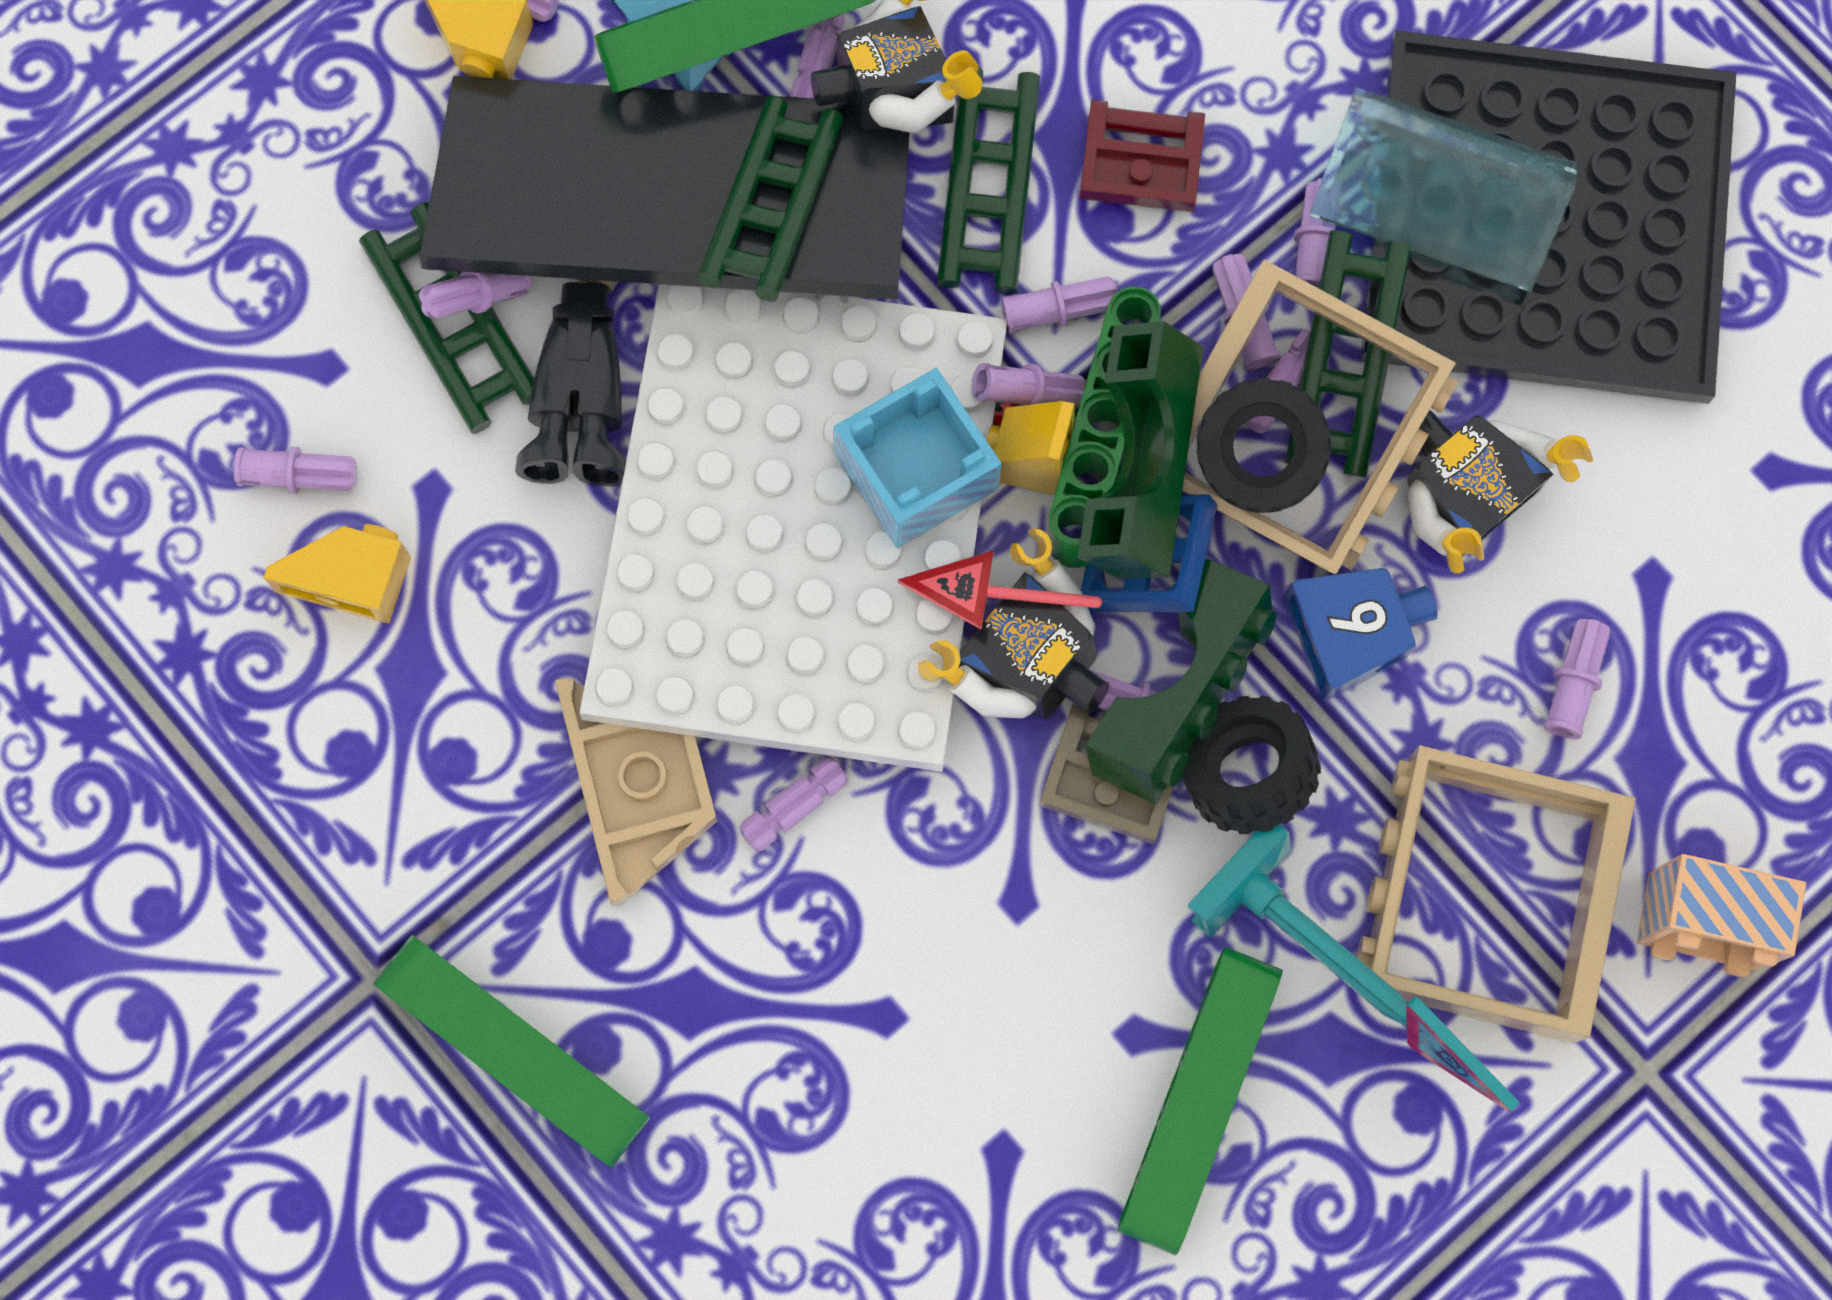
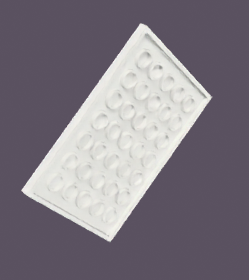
M659 284L579 714L581 720L943 772L954 693L948 690V681L944 678L938 681L924 679L919 674L918 663L926 660L937 669L942 670L944 666L942 656L933 651L929 645L936 641L946 640L952 643L960 652L964 620L899 584L897 579L973 557L982 499L903 546L896 548L835 456L833 426L937 367L984 438L987 439L989 429L993 425L996 402L978 401V398H975L973 395L972 379L976 367L981 363L1001 366L1007 319L848 297V303H843L837 295H826L821 300H818L816 294L780 292L776 301L768 302L760 299L756 295L755 290Z

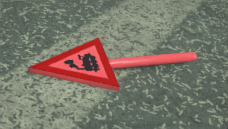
M994 550L897 579L899 584L980 630L982 629L986 598L1099 608L1103 603L1102 599L1098 596L989 586Z

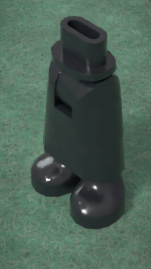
M564 283L562 285L561 304L555 305L552 309L553 320L547 331L540 353L527 417L531 424L540 428L537 437L528 443L516 457L515 472L517 476L524 480L541 484H553L562 482L568 477L569 453L567 434L568 431L579 432L573 462L575 476L581 482L593 486L614 487L622 484L626 458L609 442L607 432L618 430L622 425V396L618 347L612 324L614 321V311L607 307L609 288L603 284Z

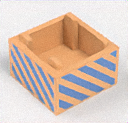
M1681 854L1648 874L1637 944L1650 946L1651 956L1670 961L1675 958L1676 953L1724 963L1726 974L1744 978L1749 975L1750 970L1757 971L1765 967H1772L1780 961L1795 956L1807 882Z

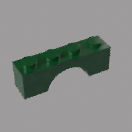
M1165 321L1120 325L1113 328L1105 384L1114 396L1121 413L1124 428V455L1120 472L1112 487L1103 495L1086 500L1078 558L1118 579L1162 578L1170 576L1204 346Z
M1205 558L1194 612H1178L1181 636L1196 652L1190 668L1178 682L1160 693L1140 698L1116 697L1085 745L1092 776L1153 804H1157L1167 786L1174 787L1178 784L1187 767L1188 752L1197 738L1204 739L1210 733L1217 718L1218 704L1227 690L1233 692L1238 688L1247 669L1248 656L1256 643L1263 645L1268 640L1276 622V612L1272 610L1270 584Z

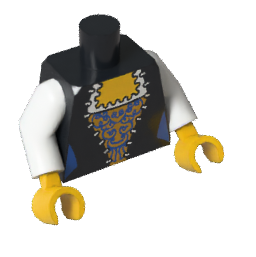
M882 0L869 16L854 28L843 31L837 37V67L813 71L811 73V87L815 102L819 107L848 101L858 126L866 131L895 129L909 133H918L926 126L953 123L956 95L964 99L976 97L981 92L982 79L977 73L979 65L972 55L965 50L955 52L946 60L922 7L911 6L913 0Z
M1429 410L1419 427L1420 430L1429 434L1420 450L1425 458L1414 468L1407 479L1409 486L1407 500L1413 532L1438 553L1447 556L1448 567L1451 572L1455 574L1463 572L1465 570L1463 556L1472 554L1479 561L1484 560L1482 540L1541 491L1553 476L1549 468L1557 466L1561 478L1566 482L1572 483L1580 477L1577 465L1572 460L1583 459L1587 462L1593 461L1587 441L1577 435H1569L1558 440L1500 421L1493 420L1488 422L1483 417L1477 415L1453 434Z
M1036 528L1028 530L1029 535L1038 545V551L1034 558H1029L1018 543L1011 544L1010 555L1012 559L1019 565H1032L1036 570L1034 577L1024 572L1012 588L1083 595L1058 560L1050 561L1048 558L1051 555L1052 542L1048 534L1043 530ZM1002 599L983 622L982 629L978 628L960 652L952 643L946 640L936 641L929 645L933 651L942 656L944 662L942 670L937 669L926 660L918 663L919 674L924 679L929 681L946 679L948 681V690L985 717L1023 719L1029 715H1034L1040 719H1048L1065 698H1068L1090 713L1101 704L1109 690V682L1089 670L1095 662L1097 652L1093 638L1096 626L1088 607Z

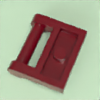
M1091 99L1079 199L1194 212L1205 113L1187 111V116L1127 110L1108 107V101ZM1105 130L1182 139L1183 148L1104 138Z

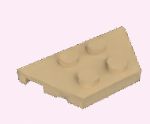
M572 679L555 680L610 903L613 907L622 905L717 822L696 737L581 720L579 713L585 685L576 684L575 680Z

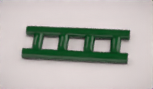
M978 68L977 73L981 77L983 83L984 71L981 68ZM1019 73L1016 90L982 87L981 92L976 97L964 99L958 95L937 285L943 288H958L960 286L961 271L967 270L995 273V291L1000 294L1012 295L1018 292L1040 76L1036 73ZM979 110L1014 113L1010 143L976 140ZM973 163L1008 166L1005 197L970 193ZM968 216L1002 220L999 250L964 247Z
M770 96L766 99L698 273L697 279L700 284L708 288H717L720 286L724 273L729 272L759 279L755 293L760 299L768 302L778 299L844 120L840 112L834 109H825L821 113L818 124L784 117L788 105L782 98ZM776 139L809 147L802 167L768 160ZM759 182L793 190L785 212L751 204ZM742 227L776 234L768 257L734 249Z
M424 202L415 206L410 212L412 219L418 227L415 230L389 244L386 243L379 230H371L359 239V243L470 432L476 434L488 428L492 423L484 407L515 390L522 404L529 405L534 376L492 306L488 311L478 314L467 310L474 322L444 339L432 319L422 312V302L419 298L421 289L417 291L413 289L400 264L420 254L429 202ZM444 271L446 275L430 284L459 277L461 272ZM487 343L502 370L471 387L455 359Z
M1330 230L1319 289L1340 300L1345 276L1380 282L1374 316L1372 318L1395 330L1412 245L1400 241H1388L1385 258L1350 252L1353 234ZM1314 313L1299 389H1303L1308 393L1318 406H1320L1322 392L1358 398L1351 433L1330 429L1331 453L1346 456L1343 474L1366 478L1390 354L1368 342L1362 375L1327 369L1334 334L1355 338L1360 337ZM1290 433L1285 463L1289 464L1294 453L1292 433Z

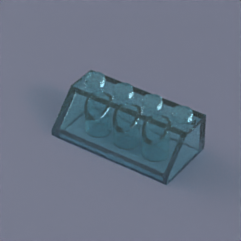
M1355 87L1309 215L1385 242L1400 241L1412 245L1411 251L1531 292L1574 192L1578 163Z

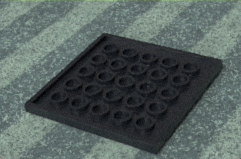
M1395 30L1390 47L1370 254L1373 257L1385 258L1388 241H1400L1412 245L1395 330L1454 361L1456 364L1451 372L1709 404L1715 397L1737 72ZM1368 280L1365 314L1372 317L1374 316L1380 286L1378 281ZM1363 339L1360 360L1365 361L1368 342ZM1390 354L1389 364L1413 367Z

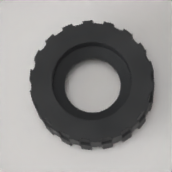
M1258 378V380L1247 382L1245 380L1235 384L1234 387L1227 391L1224 390L1204 413L1196 439L1198 463L1210 487L1227 503L1254 513L1279 512L1302 502L1319 485L1325 475L1331 454L1330 429L1320 406L1303 389H1298L1292 383L1283 380H1271L1270 378ZM1259 416H1270L1282 421L1289 428L1294 439V453L1289 464L1282 471L1271 476H1257L1247 472L1240 466L1234 454L1233 445L1237 431L1245 422Z
M1248 695L1237 697V700L1231 702L1224 701L1218 704V714L1212 730L1206 738H1197L1188 752V763L1182 780L1195 808L1199 810L1202 818L1208 823L1213 822L1217 825L1218 829L1226 832L1233 830L1238 831L1239 834H1250V832L1261 830L1263 833L1273 830L1274 826L1281 823L1285 825L1294 819L1293 816L1299 810L1303 811L1308 806L1312 793H1316L1319 786L1317 777L1318 774H1321V763L1309 729L1298 711L1294 713L1289 704L1283 701H1273L1268 696L1260 695L1259 698H1250ZM1253 743H1268L1276 749L1279 755V763L1277 769L1266 779L1249 786L1234 787L1226 783L1221 777V763L1234 750Z

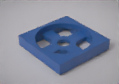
M1209 494L1181 496L1179 515L1190 522L1187 538H1175L1172 563H1181L1177 582L1168 590L1149 591L1151 578L1125 579L1122 591H1110L1105 580L1104 571L1089 564L1085 568L1080 590L1083 595L1098 596L1103 602L1099 608L1088 607L1089 611L1194 612L1218 505Z

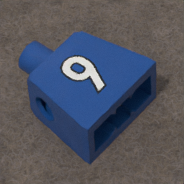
M1385 568L1297 580L1290 584L1283 597L1322 702L1347 691L1406 659L1416 647L1411 628L1436 620L1438 617L1434 597L1427 586L1397 594L1391 575Z

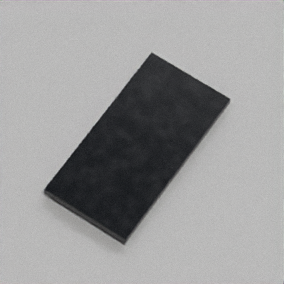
M453 76L420 250L421 267L425 270L705 287L698 281V273L765 101L770 96L640 87L612 93L608 85ZM777 96L785 100L788 105L784 117L818 124L823 110L834 109L840 112L844 119L780 292L898 299L910 133L895 129L866 131L860 128L848 101L819 107L814 98ZM776 139L768 160L802 167L809 147ZM759 182L751 204L785 212L793 190ZM742 227L734 249L768 257L776 234ZM725 272L720 286L717 288L755 290L759 279Z

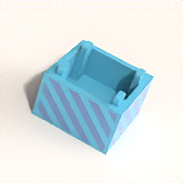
M937 367L833 426L835 456L896 548L903 546L997 491L999 488L1002 468L1001 461Z

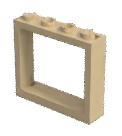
M1263 259L1200 372L1189 448L1198 433L1204 413L1221 393L1276 292L1428 375L1329 550L1318 546L1260 513L1248 512L1227 503L1216 494L1210 485L1186 472L1182 491L1188 495L1209 494L1218 504L1217 511L1333 575L1337 574L1341 565L1352 571L1369 541L1368 538L1359 534L1371 513L1382 518L1399 488L1397 485L1389 482L1400 461L1411 466L1429 435L1419 429L1429 409L1432 408L1441 413L1459 381L1449 376L1456 363Z
M1419 745L1408 757V761L1399 760L1394 773L1391 795L1400 796L1396 818L1386 819L1380 838L1379 853L1388 856L1383 878L1374 877L1368 895L1366 912L1375 914L1370 937H1361L1355 957L1399 992L1406 1002H1410L1416 996L1427 1007L1572 1043L1590 1038L1636 798ZM1426 780L1593 820L1556 1014L1386 973Z

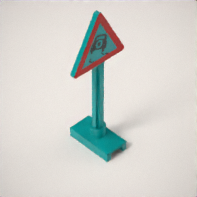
M1276 825L1273 827V830L1263 833L1261 830L1256 831L1188 904V909L1195 914L1192 924L1210 939L1242 905H1245L1260 919L1267 917L1381 1014L1402 1024L1407 1029V1044L1414 1051L1511 1113L1518 1106L1519 1101L1418 997L1414 996L1407 1004L1399 992L1284 897L1285 891L1269 878V875L1292 852L1289 831L1282 825Z

